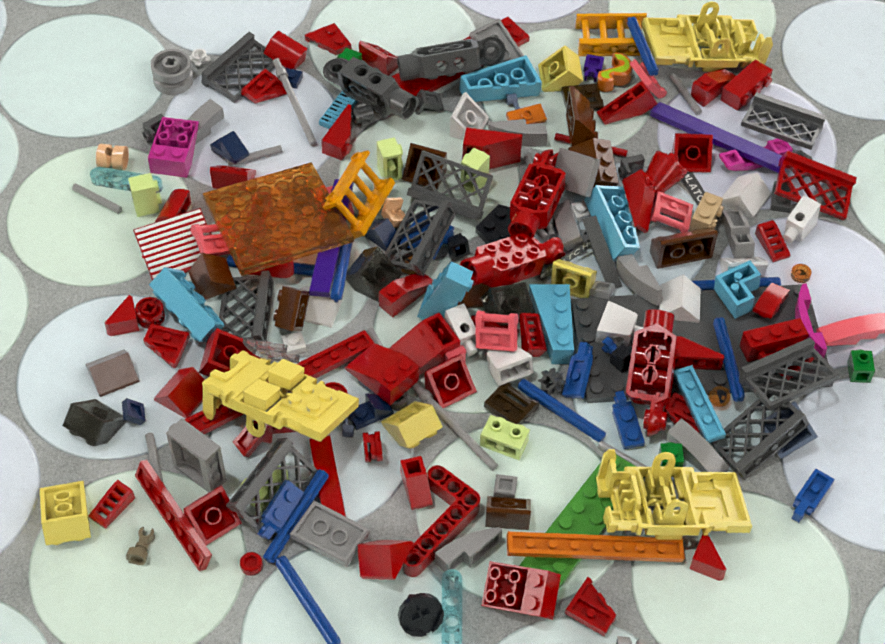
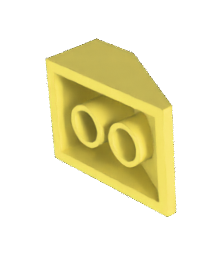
M84 481L40 488L41 524L46 546L91 538Z

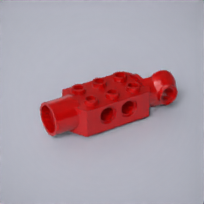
M553 149L535 154L533 163L528 165L510 202L511 222L508 226L510 236L523 233L529 237H534L537 229L547 228L565 190L566 173L562 169L555 168L556 158L553 156Z
M520 233L477 247L475 255L463 259L460 265L473 271L471 280H473L472 286L482 283L491 288L499 289L540 275L544 265L553 264L554 261L565 256L564 245L559 237H553L544 243H540L534 237Z
M647 310L645 312L643 329L634 332L626 386V395L630 401L650 406V409L645 410L643 429H647L648 437L654 436L666 429L667 412H663L665 405L670 404L678 347L677 336L672 334L675 315L663 310Z

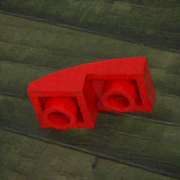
M771 283L758 299L753 312L758 313L761 317L771 319L779 311L781 303L789 296L790 290Z

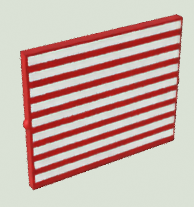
M201 208L133 229L142 258L145 260L152 280L164 267L183 270L186 273L193 266L200 255L195 236L191 234V225H207ZM210 232V233H203L204 236H206V235H212L211 232Z

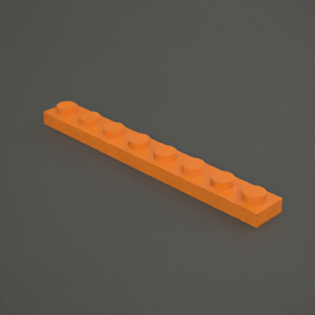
M508 531L506 535L507 556L683 562L685 560L683 538L681 540H657L655 537Z

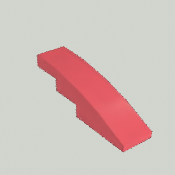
M885 313L869 314L837 321L819 327L816 331L817 333H823L826 346L856 345L860 339H876L879 334L885 333Z

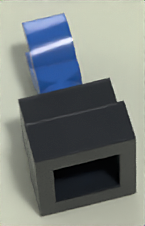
M452 232L448 238L447 245L449 257L454 261L470 254L468 239L461 233L454 235V232Z
M605 338L602 341L605 345L601 349L610 354V363L622 373L630 366L632 347L621 344L617 348V345L611 338Z

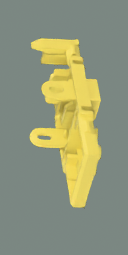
M713 1L705 3L699 15L679 14L676 18L646 17L642 21L647 44L657 65L685 64L688 67H692L693 63H695V66L701 67L704 72L737 68L738 64H740L741 68H745L755 59L765 65L773 46L772 37L764 39L763 34H759L754 48L751 49L750 45L752 41H755L758 34L754 20L732 19L730 15H717L719 5ZM709 8H713L710 14H706Z
M243 350L239 354H234L230 357V371L223 373L215 369L210 373V377L202 382L203 412L206 418L213 420L216 408L218 409L223 404L246 415V428L254 437H261L265 434L266 424L277 429H281L284 426L321 442L359 406V398L340 390L336 391L326 387L323 381L317 384L316 378L304 374V367L285 359L278 363L274 361L270 364V359H259ZM254 420L258 423V430L254 428Z
M608 449L603 454L596 482L598 497L610 498L613 506V511H611L610 506L606 507L603 515L607 532L631 531V533L641 535L642 529H644L646 535H655L657 540H681L683 535H699L700 529H702L703 535H708L711 531L750 533L752 523L736 472H694L693 467H674L676 459L669 452H663L655 456L652 467L627 466L624 468V471H617L615 449ZM662 460H668L665 466H660ZM671 477L674 478L679 499H676V493ZM649 506H655L653 514L651 508H648ZM675 507H680V510H673V509H674Z

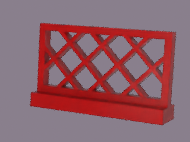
M787 150L779 160L778 166H780L774 194L798 203L802 198L798 191L804 189L807 196L816 202L815 198L822 197L826 205L820 206V212L845 220L847 218L852 188L856 184L857 177ZM785 168L791 170L794 176L788 177ZM802 175L809 177L812 182L806 184ZM797 178L801 185V187L797 189L791 182V180ZM819 182L827 184L829 189L824 191ZM787 183L791 191L781 190V185ZM812 185H814L817 191L819 192L814 196L808 188ZM836 189L846 191L845 196L841 198ZM832 192L836 200L830 202L826 193ZM839 203L842 213L836 211L833 205Z

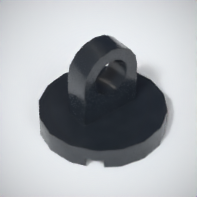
M429 593L409 594L398 611L399 624L404 632L417 637L426 636V633L436 631L444 618L441 602L437 597Z

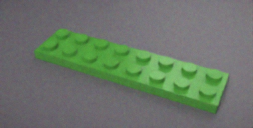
M616 455L617 471H624V468L627 466L636 467ZM600 464L545 533L601 535L606 529V524H604L603 520L605 508L610 506L611 511H613V506L610 498L598 497L596 477ZM525 557L519 566L561 574L560 589L582 559Z

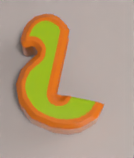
M613 53L612 68L599 71L597 84L600 91L609 92L613 90L614 86H624L630 82L633 68L629 64L631 60L626 55Z

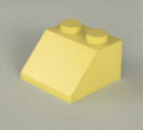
M565 45L538 64L542 81L541 87L544 92L561 91L562 87L575 86L583 82L579 55Z
M558 259L553 262L551 284H570L571 296L589 298L590 289L596 281L597 271Z
M417 401L381 421L383 427L399 446L409 449L418 446L424 438L433 437L437 434V430L443 427L433 405Z

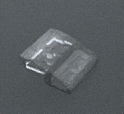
M243 339V344L246 348L260 358L275 361L285 359L292 363H299L300 355L287 353V344Z

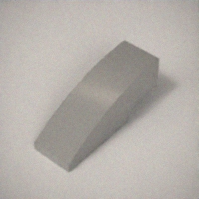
M211 99L205 102L187 119L199 121L195 145L211 134V127L224 119L223 108Z
M525 119L489 122L488 130L522 134V146H546L547 130L545 123L526 124Z
M570 200L557 205L553 214L564 247L567 251H570L585 241Z
M723 210L724 228L734 258L754 257L755 242L750 235V225L742 210Z
M632 254L617 257L616 270L621 280L643 299L656 306L660 305L662 289L647 265L639 266Z
M682 418L667 432V441L682 443L684 459L699 471L727 472L729 470V466L718 452Z
M500 527L489 528L459 537L435 552V564L447 575L462 562L471 567L502 541V529Z

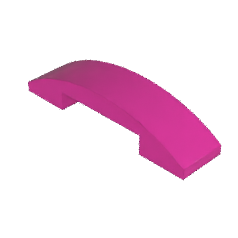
M778 138L768 141L767 145L764 146V148L782 156L787 150L793 151L788 142ZM736 149L719 154L720 159L728 170L747 171L763 167L741 157Z
M804 283L797 298L795 319L801 318L809 333L808 338L815 342V350L824 358L827 346L823 333H814L807 312L812 299L807 283Z

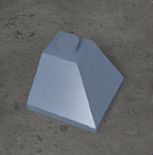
M795 401L791 403L796 409H800ZM781 410V419H788L794 413L791 410ZM777 412L766 419H777ZM810 423L777 452L780 459L818 438ZM765 424L764 433H772L776 429V424Z

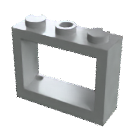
M182 418L169 427L166 434L174 467L208 493L220 485L222 486L227 479L221 447Z

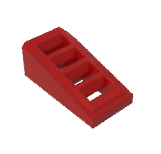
M774 220L757 225L755 235L772 262L791 256Z
M521 313L519 315L521 348L532 357H540L547 351L540 316L537 313Z
M117 480L88 515L89 518L106 529L135 499L133 490ZM108 505V506L111 507L113 510L110 511V510H108V509L105 508V507ZM102 512L107 515L106 519L99 515V513Z

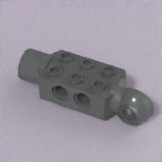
M487 37L481 40L466 39L416 48L410 54L397 56L401 81L418 78L433 80L441 75L450 77L458 72L471 73L475 69H479L481 65L494 66L499 64L505 56L506 48L502 40L497 37ZM489 47H494V51L492 53H486Z
M352 57L349 61L344 58H335L328 61L323 67L324 77L328 81L339 85L345 95L361 104L365 103L366 106H371L373 111L385 118H388L393 113L406 120L416 110L418 104L416 96L400 88L392 76L383 74L379 69L367 65L363 60H358L355 57Z

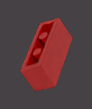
M755 59L723 87L720 100L737 111L743 106H747L756 92L760 93L764 87L770 85L773 69Z
M801 318L743 331L739 346L747 362L757 360L760 351L765 353L774 352L777 347H787L790 344L799 343L807 339L809 333Z

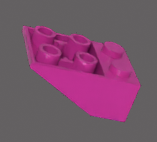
M162 117L148 155L150 173L188 177L194 155L199 121Z

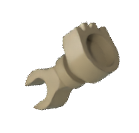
M144 527L140 528L138 533L139 542L136 543L135 547H130L126 554V560H129V563L144 565L146 563L148 545L155 539L153 528L147 536H144Z

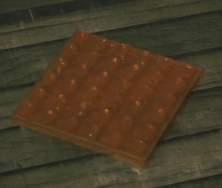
M312 162L203 193V199L241 276L354 242V236L340 211L336 207L326 210L323 208L329 192Z

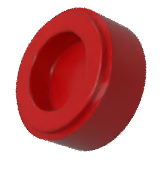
M248 552L241 557L240 568L244 574L253 576L262 570L263 562L259 554Z

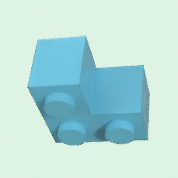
M751 260L715 276L714 290L735 319L753 311L755 297L751 292L759 288L761 274Z

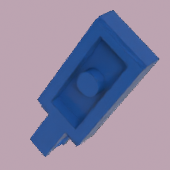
M580 342L578 352L571 356L565 380L566 383L562 392L566 398L584 399L593 362V346L587 342Z
M624 391L615 392V404H612V415L623 449L644 446L645 441L634 406L631 401L626 400Z
M815 468L794 500L793 506L796 509L791 519L799 523L805 513L809 516L814 513L835 479Z
M285 480L261 516L263 526L259 530L258 535L263 539L269 540L274 532L278 533L282 529L304 494L303 491L289 480Z

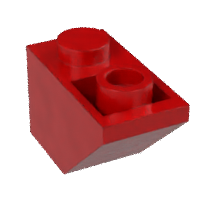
M422 456L400 460V473L411 510L432 506L428 476Z

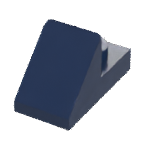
M234 131L210 144L211 151L234 164L249 156L248 150Z
M366 393L365 403L360 404L348 417L354 428L359 430L393 415L394 411L378 395Z

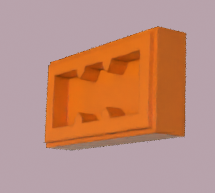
M541 103L506 113L507 120L525 119L526 124L544 123L547 120Z

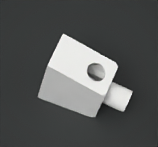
M803 195L786 220L785 232L782 237L787 243H792L794 240L799 242L804 240L817 224L821 204Z
M608 301L597 329L595 342L602 343L605 338L609 337L617 346L621 344L629 346L631 338L634 337V332L643 329V327L636 325L637 313Z
M464 303L446 310L444 319L461 341L460 346H464L467 356L476 354L478 352V348L475 345L476 327Z
M518 346L514 352L489 349L486 353L488 369L498 386L533 374L532 356Z

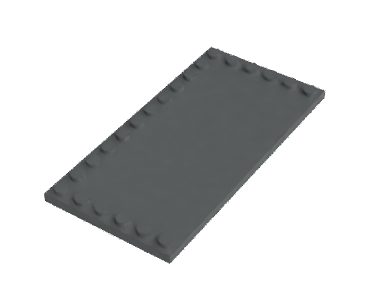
M802 284L782 285V287L790 290L789 296L781 303L779 311L771 319L761 317L753 311L735 319L715 290H703L700 294L699 323L674 320L672 334L682 336L721 353L713 322L715 318L723 317L740 375L741 367L757 361L747 362L739 346L743 331L794 320L795 306ZM768 286L759 287L751 292L755 297L753 308ZM639 295L611 296L609 300L597 297L571 299L577 347L579 348L580 342H587L593 346V362L585 391L587 403L614 402L615 392L624 391L626 400L629 401L626 395L629 367L621 373L610 363V354L601 349L605 344L595 342L597 329L608 301L637 313L636 325L640 327L644 325L645 312L647 310H659V305L656 306ZM811 301L807 312L813 331L817 333L816 330L819 327ZM634 337L631 338L629 343L631 347L633 345ZM814 359L810 363L817 364V361ZM724 363L721 370L694 369L707 395H718L717 390H723L726 394H732ZM803 368L804 373L815 375L816 370ZM818 370V376H830L827 372ZM774 373L770 376L774 378L783 379V376H781L778 373ZM793 376L788 381L798 382L799 377ZM674 377L670 398L674 392L682 396ZM801 378L800 383L810 385L814 381ZM758 380L754 383L758 386L766 387L767 382ZM834 382L823 387H832ZM769 383L768 388L774 387L777 390H781L782 385ZM748 386L743 387L744 393L753 392ZM784 386L783 390L797 389L788 386Z

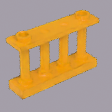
M647 13L576 14L575 29H582L583 38H579L578 55L612 56L613 53H621L626 56H641L634 39L625 38L624 29H629L627 25L628 17L632 18L634 16L642 30L643 18L647 17ZM589 29H600V38H590ZM607 29H617L618 38H608Z
M368 150L356 152L351 157V162L333 191L326 197L327 201L323 205L325 210L336 207L348 220L351 228L347 235L351 240L365 236L396 183L391 177L384 180L379 179L365 162L370 154ZM360 169L374 183L373 191L357 175ZM352 182L367 197L365 204L349 188ZM344 195L359 210L357 218L341 202Z

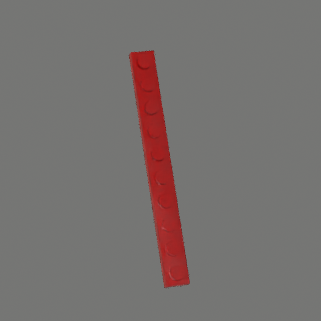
M363 330L297 363V365L304 367V374L318 378L354 360L374 342L367 332ZM221 404L218 409L216 408L213 420L207 419L203 410L184 420L201 433L206 434L244 414Z

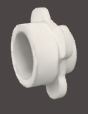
M196 49L189 56L190 60L195 63V66H201L211 60L204 49Z

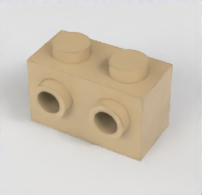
M705 191L691 219L689 231L704 228L714 230L718 222L716 219L721 217L724 206H721L723 198Z

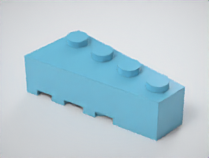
M527 55L462 75L459 90L462 95L466 92L475 102L506 99V94L513 93L517 95V98L540 95L542 81Z
M595 185L591 197H586L584 201L591 216L596 215L613 261L617 262V257L634 255L640 246L636 229L631 223L633 218L628 210L629 204L625 198L624 187Z
M451 261L443 269L442 273L438 275L437 279L432 281V285H428L417 317L424 320L440 313L444 318L445 311L456 307L458 301L461 302L466 291H470L473 285V280H471L473 271Z
M164 267L149 284L153 289V294L166 303L165 307L171 313L176 314L179 318L178 322L192 332L191 336L196 341L207 342L216 328L222 329L225 326L210 306L204 305L206 302L205 298L194 291L195 285L191 281L188 282L184 279L187 275L183 270Z
M529 284L528 300L532 305L533 313H537L540 316L551 364H570L571 356L574 353L570 284Z

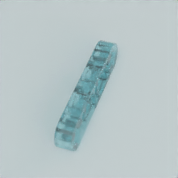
M96 167L90 171V178L94 185L131 191L128 178L143 175L142 173ZM152 175L153 180H157L159 191L156 193H160L163 190L162 180L160 177ZM115 177L122 178L118 182L112 181Z
M449 569L442 575V608L444 618L442 622L441 644H449L450 634H454L455 644H462V575L457 570ZM451 577L455 580L454 590H450L449 580ZM455 597L458 603L450 606L446 603V599ZM453 617L458 620V624L451 627L445 621Z

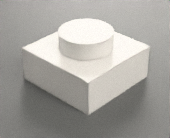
M584 200L571 204L578 223L582 222V219L591 217Z
M301 331L281 336L287 356L307 352Z

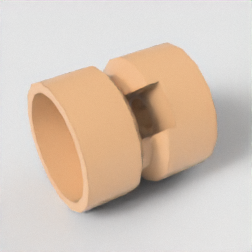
M101 143L98 145L96 152V165L98 168L109 169L112 166L115 170H126L129 160L127 146L115 145L113 148L111 144Z

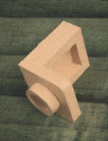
M401 197L386 198L381 212L383 218H388L394 228H398L405 217V213L401 210L403 204Z

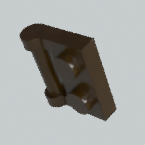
M597 83L574 86L589 100L590 108L600 110L604 107ZM569 86L562 87L561 90L565 108H567Z
M510 382L499 386L484 402L486 409L514 424H522L540 405V402L537 400H532L513 388ZM506 393H508L509 395H511L512 397L526 405V407L522 406L521 404L507 396Z

